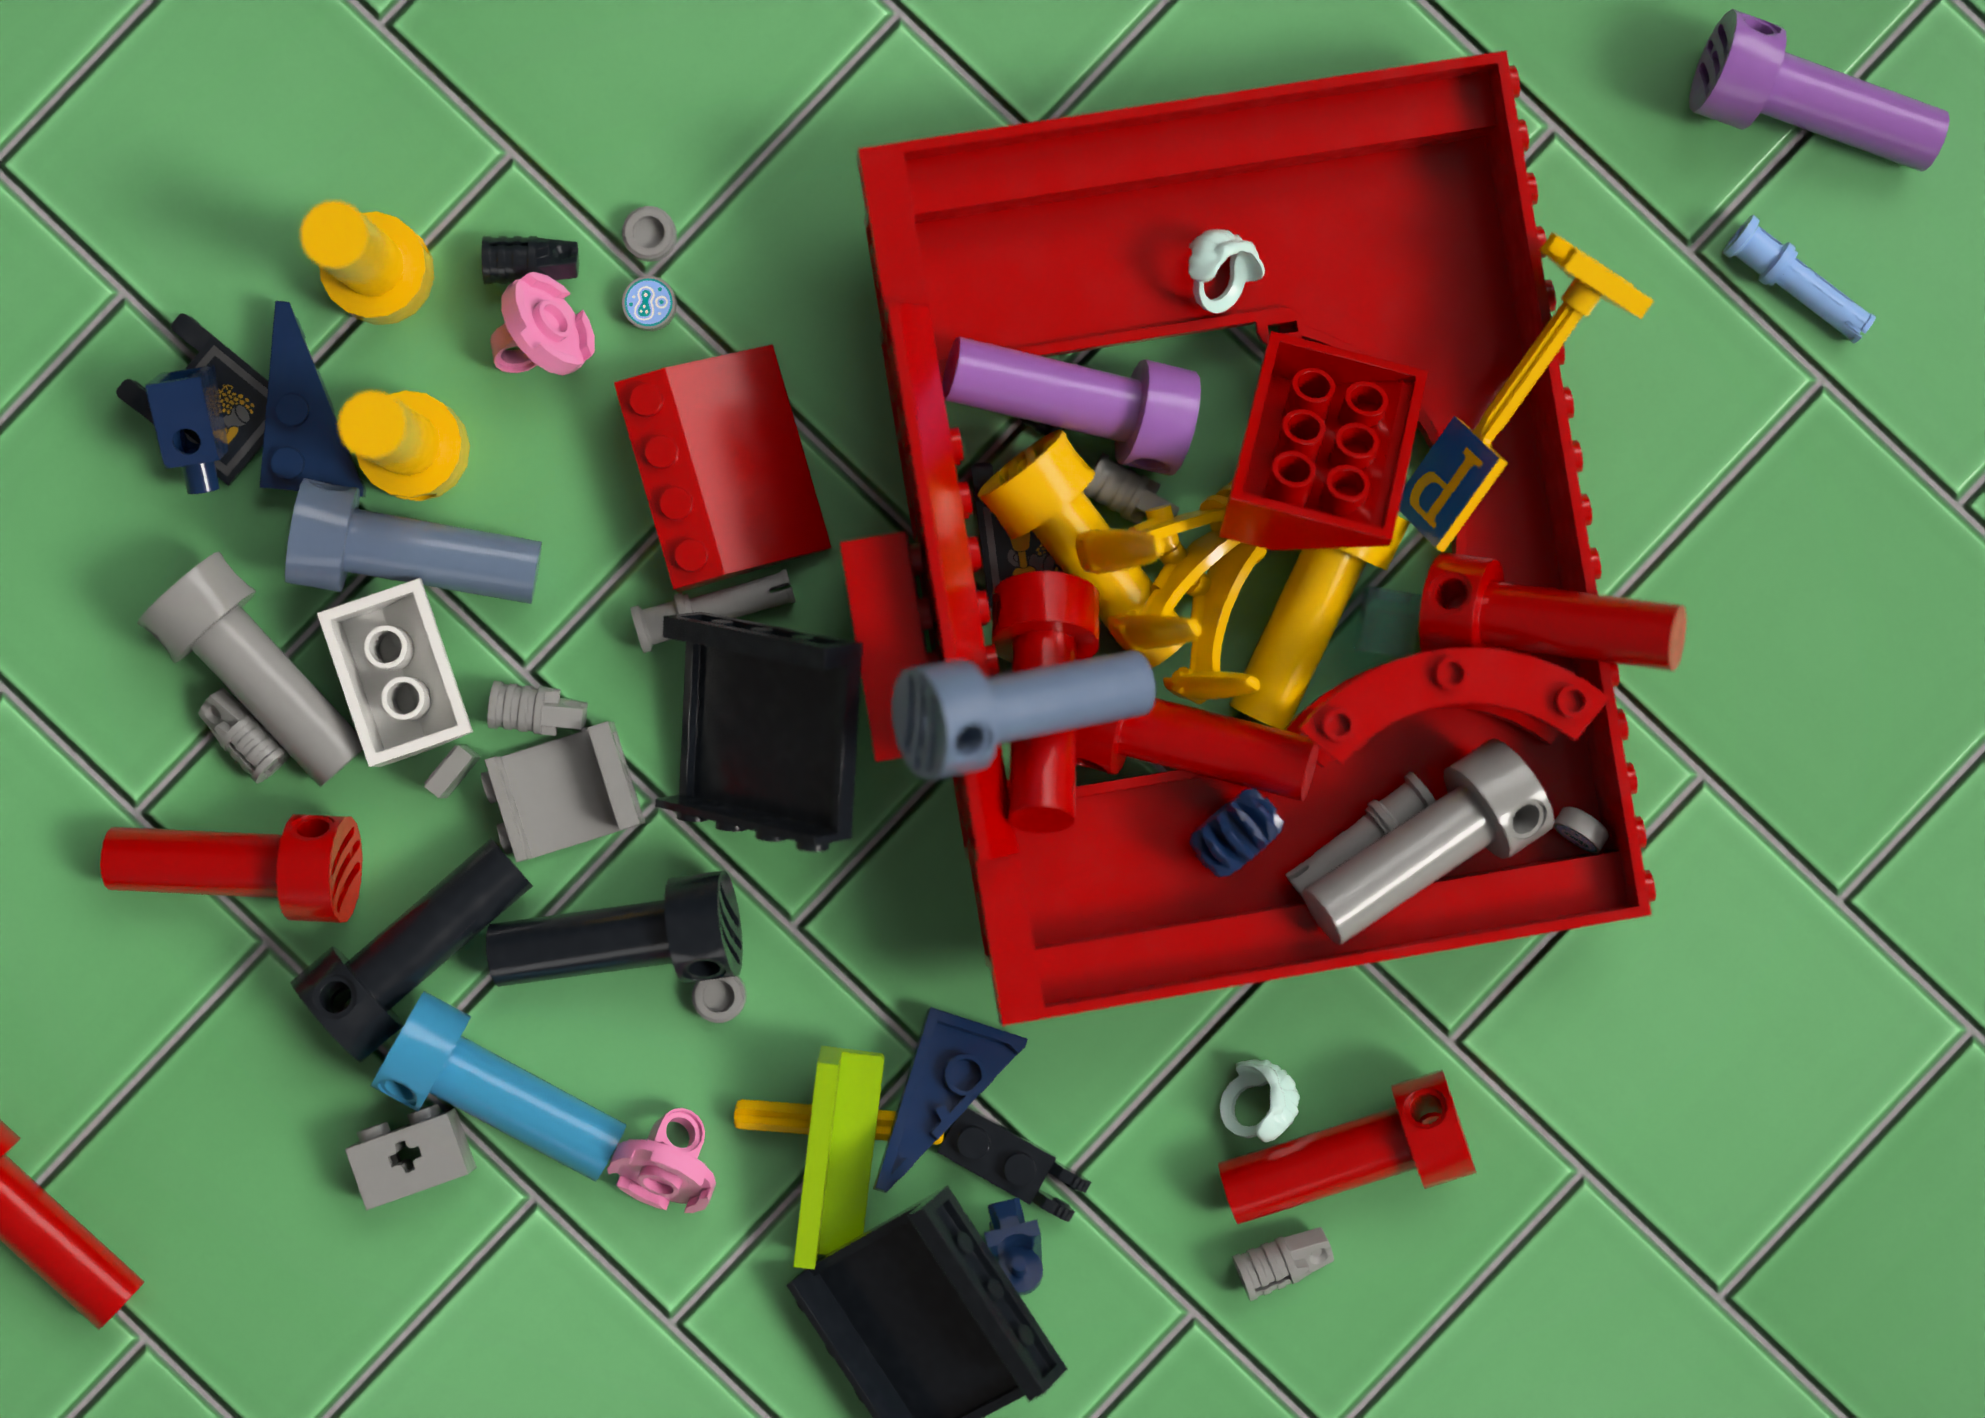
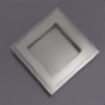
M455 745L424 782L426 784L424 787L439 799L448 798L481 756L467 745Z

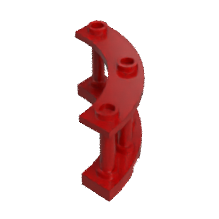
M1479 647L1446 648L1398 659L1370 668L1346 679L1316 698L1299 712L1284 730L1305 735L1319 747L1316 764L1323 768L1332 759L1340 765L1343 764L1360 745L1381 729L1410 714L1428 709L1455 708L1482 712L1514 724L1536 737L1545 745L1551 744L1560 732L1572 741H1576L1610 697L1588 681L1568 670L1533 656L1507 650Z

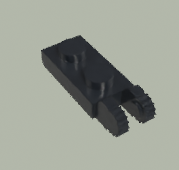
M969 1106L951 1125L937 1150L939 1154L1030 1205L1033 1202L1047 1212L1067 1222H1070L1075 1213L1070 1205L1040 1190L1047 1174H1052L1069 1188L1086 1193L1092 1183L1084 1176L1056 1161L1054 1154Z

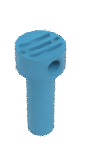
M423 991L376 1074L371 1087L416 1111L420 1110L428 1094L431 1093L596 1182L614 1153L625 1131L626 1124L461 1036L471 1016Z

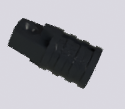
M483 236L481 258L484 284L512 283L530 272L548 275L554 280L578 277L580 262L578 243L575 241L538 238V236H514L507 238V236H498V238Z

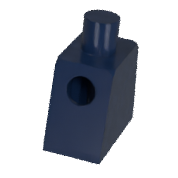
M214 365L160 373L147 383L145 387L165 468L182 467L187 494L189 495L220 489L214 461L220 460L228 452V442ZM185 429L196 432L200 438V444L191 442L186 437Z

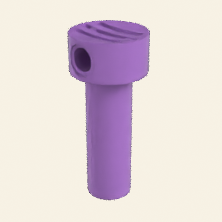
M1735 9L1726 12L1717 23L1706 43L1693 77L1689 96V108L1692 112L1741 130L1748 128L1761 113L1921 172L1927 170L1938 156L1949 127L1950 118L1946 110L1785 52L1787 44L1786 30L1779 25Z
M960 336L956 337L951 347L942 384L945 401L1114 440L1115 458L1118 464L1168 476L1175 475L1188 453L1195 432L1201 396L1198 373L1176 366L1144 359L1138 363L1129 378Z

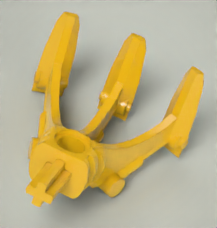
M1233 479L1215 495L1207 497L1197 511L1174 516L1171 504L1145 510L1147 520L1130 527L1128 530L1093 529L1079 533L1075 543L1078 560L1082 569L1087 573H1096L1097 575L1129 570L1152 563L1158 558L1161 560L1164 566L1151 585L1152 593L1141 612L1138 614L1136 610H1124L1118 615L1110 616L1108 627L1118 644L1125 649H1130V651L1144 652L1148 649L1167 648L1192 642L1190 667L1179 668L1171 677H1164L1163 683L1172 694L1179 698L1190 700L1197 705L1203 704L1206 700L1252 694L1260 689L1259 680L1252 675L1220 672L1221 648L1230 613L1252 568L1267 553L1265 548L1219 537ZM1210 524L1212 531L1194 540L1186 549L1179 540L1178 533ZM1185 593L1193 597L1191 618L1170 616Z

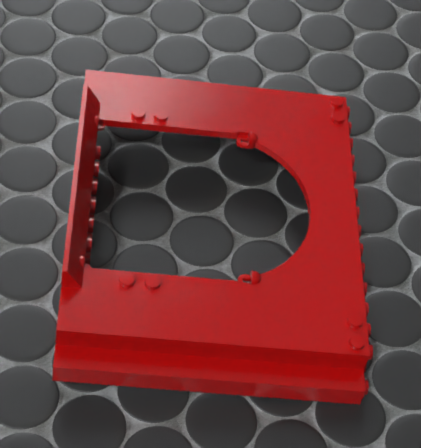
M1507 50L858 148L857 164L865 207L864 226L881 323L880 341L914 543L920 542L925 575L919 576L922 596L929 597L934 629L928 630L931 651H938L940 662L965 659L974 663L984 677L999 675L995 645L985 646L982 626H987V623H990L987 594L985 590L976 591L973 573L978 572V569L981 568L977 536L967 537L964 522L973 513L969 485L967 481L958 483L955 466H960V460L964 459L961 435L958 427L949 428L942 389L947 359L956 337L960 336L1048 357L1253 325L1254 323L1258 339L1267 346L1269 340L1268 326L1278 325V332L1427 370L1428 375L1417 427L1421 431L1430 450L1454 416L1462 420L1472 430L1476 428L1487 408L1551 320V312H1554L1556 309L1554 285L1550 279L1545 280L1542 258H1546V256L1540 251L1546 242V235L1542 226H1536L1533 205H1536L1538 202L1537 181L1533 172L1527 173L1524 152L1528 151L1529 133L1525 120L1518 119L1515 98H1518L1520 95L1519 74L1515 65L1509 66ZM1211 229L1229 230L1233 234L1239 235L1242 240L1253 243L1265 268L1264 276L1260 280L1245 282L1242 294L1236 303L1227 311L1220 313L1206 311L1196 302L1193 293L1194 280L1189 275V258L1192 255V249L1189 248V245L1197 236ZM1231 255L1221 264L1215 277L1208 282H1204V291L1209 299L1218 298L1227 288L1230 280ZM1563 344L1507 424L1491 442V448L1507 464L1452 540V553L1498 560L1504 573V582L1598 594L1596 580L1601 578V561L1595 547L1590 548L1587 526L1592 524V508L1588 495L1586 493L1581 494L1578 472L1583 470V454L1578 440H1572L1569 419L1574 417V401L1570 388L1568 386L1563 387L1560 365L1565 363V347ZM1495 647V649L1533 656L1560 666L1588 681L1609 696L1610 699L1576 741H1572L1560 732L1549 745H1545L1536 737L1512 723L1474 710L1455 708L1428 709L1401 718L1372 735L1343 764L1340 765L1334 759L1323 768L1316 764L1310 788L1304 801L1258 790L1264 798L1267 797L1276 807L1277 814L1284 821L1282 830L1252 860H1249L1230 876L1217 877L1198 860L1196 852L1189 844L1191 834L1234 796H1237L1243 790L1252 788L1182 770L1076 786L1074 824L1070 828L1059 832L1033 833L1015 828L1008 822L1009 780L1006 777L1001 743L997 744L995 756L987 768L955 775L952 778L965 857L969 859L986 966L990 968L999 1023L1005 1026L1651 916L1650 902H1654L1656 899V889L1650 870H1644L1641 848H1645L1647 845L1645 825L1642 818L1635 816L1632 795L1637 793L1638 782L1633 764L1626 762L1623 741H1626L1629 736L1627 718L1622 708L1617 709L1614 687H1618L1620 681L1618 664ZM1493 738L1507 744L1533 772L1548 798L1554 821L1562 808L1574 807L1594 817L1608 830L1609 838L1598 854L1587 852L1573 845L1554 828L1509 858L1501 859L1485 847L1342 944H1336L1323 932L1311 915L1305 901L1285 876L1287 872L1302 864L1320 848L1366 815L1365 809L1368 807L1367 804L1373 799L1380 802L1404 784V776L1409 772L1414 773L1437 801L1448 793L1443 778L1445 768Z

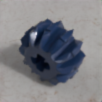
M1246 789L1208 817L1191 834L1189 844L1205 868H1209L1217 877L1230 876L1249 860H1252L1277 837L1282 830L1284 821L1277 814L1276 807L1267 797L1264 798L1257 789Z

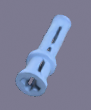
M1751 215L1729 240L1723 250V254L1728 258L1735 255L1759 274V281L1770 286L1776 283L1849 338L1850 342L1853 344L1858 342L1862 338L1861 331L1865 334L1874 323L1876 316L1867 312L1796 258L1798 252L1793 244L1790 242L1782 244L1759 226L1760 219L1755 215Z

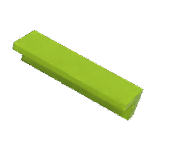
M821 1046L816 1068L793 1267L815 1270L818 1254L827 1255L864 1233L885 1056L882 1053Z

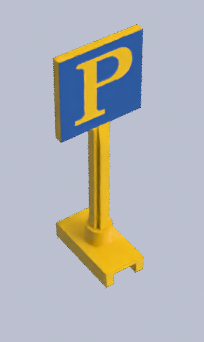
M1554 232L1550 234L1540 251L1566 276L1573 280L1561 297L1563 303L1487 408L1476 428L1472 430L1462 420L1454 416L1404 486L1399 511L1436 549L1443 553L1507 464L1491 448V442L1507 424L1584 315L1588 317L1600 299L1642 319L1654 302L1649 296L1633 287L1634 285Z

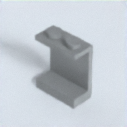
M603 722L587 727L588 730L502 757L485 759L488 771L481 773L483 788L490 804L498 802L504 821L497 824L498 836L505 854L514 853L516 863L645 823L614 722Z

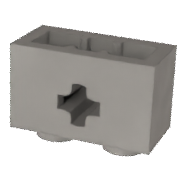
M434 1104L407 1114L410 1122L408 1125L390 1131L388 1122H383L357 1132L360 1142L351 1145L345 1151L366 1210L468 1175L477 1168L456 1108L441 1113L438 1104ZM406 1145L408 1148L418 1146L421 1156L413 1162L411 1159L401 1161L398 1151L402 1150Z

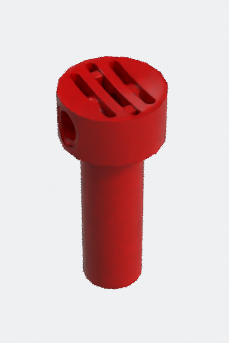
M1445 552L1435 557L1428 571L1419 614V639L1422 652L1446 648L1479 647L1495 649V647L1674 672L1681 660L1686 636V611L1683 605L1504 582V573L1498 560Z
M1033 571L1016 574L1002 580L993 589L991 645H995L996 654L1000 658L1012 663V672L1091 658L1099 648L1100 592L1091 582L1079 576L1058 571ZM1076 729L1010 742L1008 822L1013 827L1033 833H1052L1070 828L1074 824Z
M1155 698L1153 708L1146 715L1077 728L1075 765L1117 775L1128 756L1304 801L1313 778L1319 747L1302 734Z
M293 814L286 822L282 834L111 827L103 840L100 868L104 886L108 890L278 898L282 914L287 920L343 923L347 922L352 916L358 901L362 880L363 856L360 832L352 816Z
M1443 1069L1391 1085L1396 1107L1219 1162L1218 1167L1222 1184L1236 1223L1242 1224L1414 1169L1418 1170L1425 1189L1477 1173Z
M0 1119V1241L95 1328L100 1330L145 1281L7 1156V1153L21 1138Z

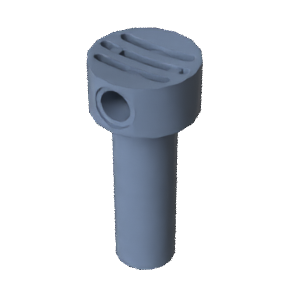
M303 478L297 494L288 538L285 563L286 583L342 592L347 574L350 572L402 582H410L420 578L425 586L532 604L541 557V541L359 510V488L332 485Z
M1134 650L990 677H984L974 663L965 659L950 660L912 667L902 671L895 683L892 698L893 726L897 744L906 764L916 776L930 781L987 768L995 756L997 744L1146 715L1154 705L1156 697L1155 680L1147 659L1140 652Z

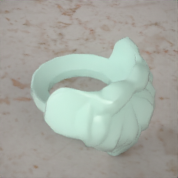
M1206 230L1189 245V248L1192 249V255L1189 258V275L1194 280L1193 293L1196 302L1206 311L1213 313L1227 311L1242 294L1245 282L1260 280L1265 274L1264 265L1259 258L1255 245L1249 241L1242 240L1239 235L1233 234L1229 230ZM1231 255L1228 286L1218 298L1209 299L1204 291V282L1213 279L1221 264Z
M1253 1059L1236 1063V1071L1239 1076L1229 1083L1222 1094L1219 1105L1221 1119L1225 1127L1237 1136L1245 1138L1257 1136L1262 1142L1273 1141L1293 1123L1294 1118L1299 1112L1297 1106L1300 1096L1295 1088L1296 1083L1287 1074L1286 1070H1282L1280 1066L1272 1064L1268 1060L1259 1061ZM1269 1083L1270 1108L1268 1113L1257 1125L1243 1126L1235 1116L1237 1098L1247 1088L1264 1086Z

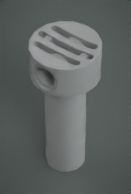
M220 551L215 552L191 569L145 611L137 623L161 642L174 663L194 651L316 784L322 787L363 750L358 733L243 609L246 603L254 596L256 590L245 583L232 570Z
M1496 738L1487 740L1445 768L1443 778L1448 792L1446 795L1303 889L1302 895L1305 904L1323 932L1336 944H1342L1486 847L1492 854L1501 859L1509 858L1551 830L1554 824V816L1548 798L1533 772L1516 752Z

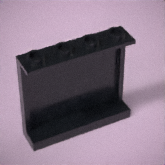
M705 612L664 616L663 637L686 642L679 795L655 799V807L677 812V819L681 821H716L715 828L722 831L741 832L752 830L755 831V838L762 841L779 842L788 839L796 841V848L803 851H827L829 843L852 839L863 643Z
M948 1185L818 1259L815 1270L804 1269L786 1285L794 1296L798 1307L805 1313L824 1342L828 1353L835 1359L849 1380L858 1399L864 1403L873 1418H983L1024 1396L1028 1401H1031L1045 1394L1068 1369Z

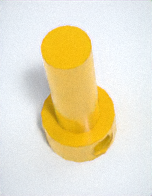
M338 200L323 202L313 207L305 216L300 230L301 245L307 256L319 265L320 279L330 299L356 319L375 325L398 323L415 314L429 298L435 278L433 257L424 240L399 218L378 211L360 213L351 204Z
M369 390L357 393L349 399L340 412L338 428L342 441L349 450L356 453L359 467L369 481L392 496L419 502L440 497L458 483L467 468L470 443L465 425L453 409L426 393L404 390L386 394L380 391Z
M1059 429L1039 439L1005 464L981 487L977 496L997 517L1010 538L1015 539L1032 531L1064 573L1079 576L1096 587L1100 592L1099 618L1109 630L1108 619L1110 616L1118 615L1124 610H1136L1138 614L1141 612L1152 593L1150 588L1153 582L1141 566L1099 575L1087 573L1082 569L1076 552L1075 543L1077 535L1098 528L1100 530H1108L1111 527L1083 492L1093 480L1096 474L1095 471L1075 451L1067 439L1066 433ZM1173 609L1170 616L1179 617ZM1184 644L1167 648L1148 649L1140 653L1147 659L1152 669L1167 660Z
M1399 516L1397 517L1393 541L1389 547L1301 550L1243 672L1257 678L1260 683V689L1252 694L1232 697L1229 702L1231 707L1269 726L1282 730L1285 729L1292 721L1367 562L1387 571L1410 524L1409 521Z

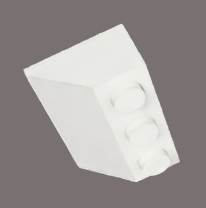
M418 578L317 613L369 767H382L418 755L473 732L422 579Z

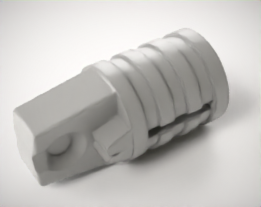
M1105 453L1101 454L1093 468L1096 474L1089 485L1083 490L1087 498L1090 497L1094 499V502L1107 506V509L1120 513V517L1135 525L1141 523L1143 517H1146L1145 510L1171 504L1173 515H1177L1179 511L1178 506L1156 495L1161 486L1160 483L1145 475L1140 476L1136 474V471L1130 468L1127 469L1122 464H1118L1117 461L1114 462L1109 459L1110 456Z
M494 681L488 703L487 724L488 728L492 729L500 727L505 730L516 729L521 732L532 731L534 734L556 736L557 727L582 729L584 727L588 703L560 698L561 689L543 686L534 688V686L529 685L519 686L518 684H504L503 681Z
M221 688L211 694L201 706L198 714L210 728L219 745L230 753V756L235 762L240 764V767L246 773L251 775L255 783H261L269 778L290 757V754L250 711L225 688Z
M1319 1227L1287 1237H1278L1270 1243L1266 1242L1261 1244L1260 1247L1246 1250L1243 1254H1236L1232 1256L1243 1288L1249 1300L1253 1301L1261 1295L1265 1296L1276 1289L1280 1290L1285 1288L1286 1285L1300 1282L1301 1279L1333 1262L1334 1256L1323 1229Z

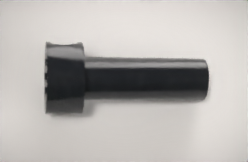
M491 838L350 960L332 946L290 983L303 1003L335 1040L356 1060L363 1062L403 1027L401 1020L392 1008L531 889L533 885ZM351 998L350 1004L343 1010L345 1003Z
M725 870L668 878L664 900L489 924L486 934L488 966L491 977L498 987L673 963L676 974L681 982L690 983L735 977L740 975L742 968L743 944L739 908L734 887Z

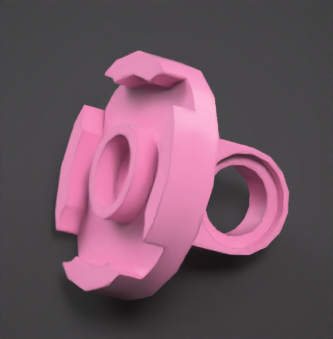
M530 272L507 286L501 296V312L505 323L493 332L490 339L493 361L498 369L508 373H521L538 365L550 373L564 376L578 370L595 352V336L589 318L584 310L578 314L574 313L571 306L564 300L571 293L562 284L548 275ZM518 346L520 348L517 350H506L508 348Z
M685 1108L673 1109L658 1119L653 1125L647 1140L630 1139L618 1143L607 1168L609 1175L613 1173L619 1175L616 1185L620 1190L640 1202L662 1210H667L670 1201L687 1204L684 1213H695L705 1210L716 1186L714 1174L703 1162L697 1159L704 1143V1125L698 1115ZM669 1122L680 1123L688 1131L689 1144L686 1148L674 1146L667 1138L666 1129Z

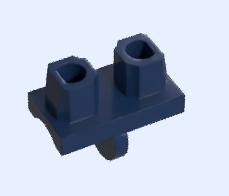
M1019 1198L988 1205L991 1222H989L990 1231L984 1232L985 1243L1018 1294L1027 1295L1040 1285L1043 1277L1041 1232L1038 1221L1035 1219L1025 1222Z

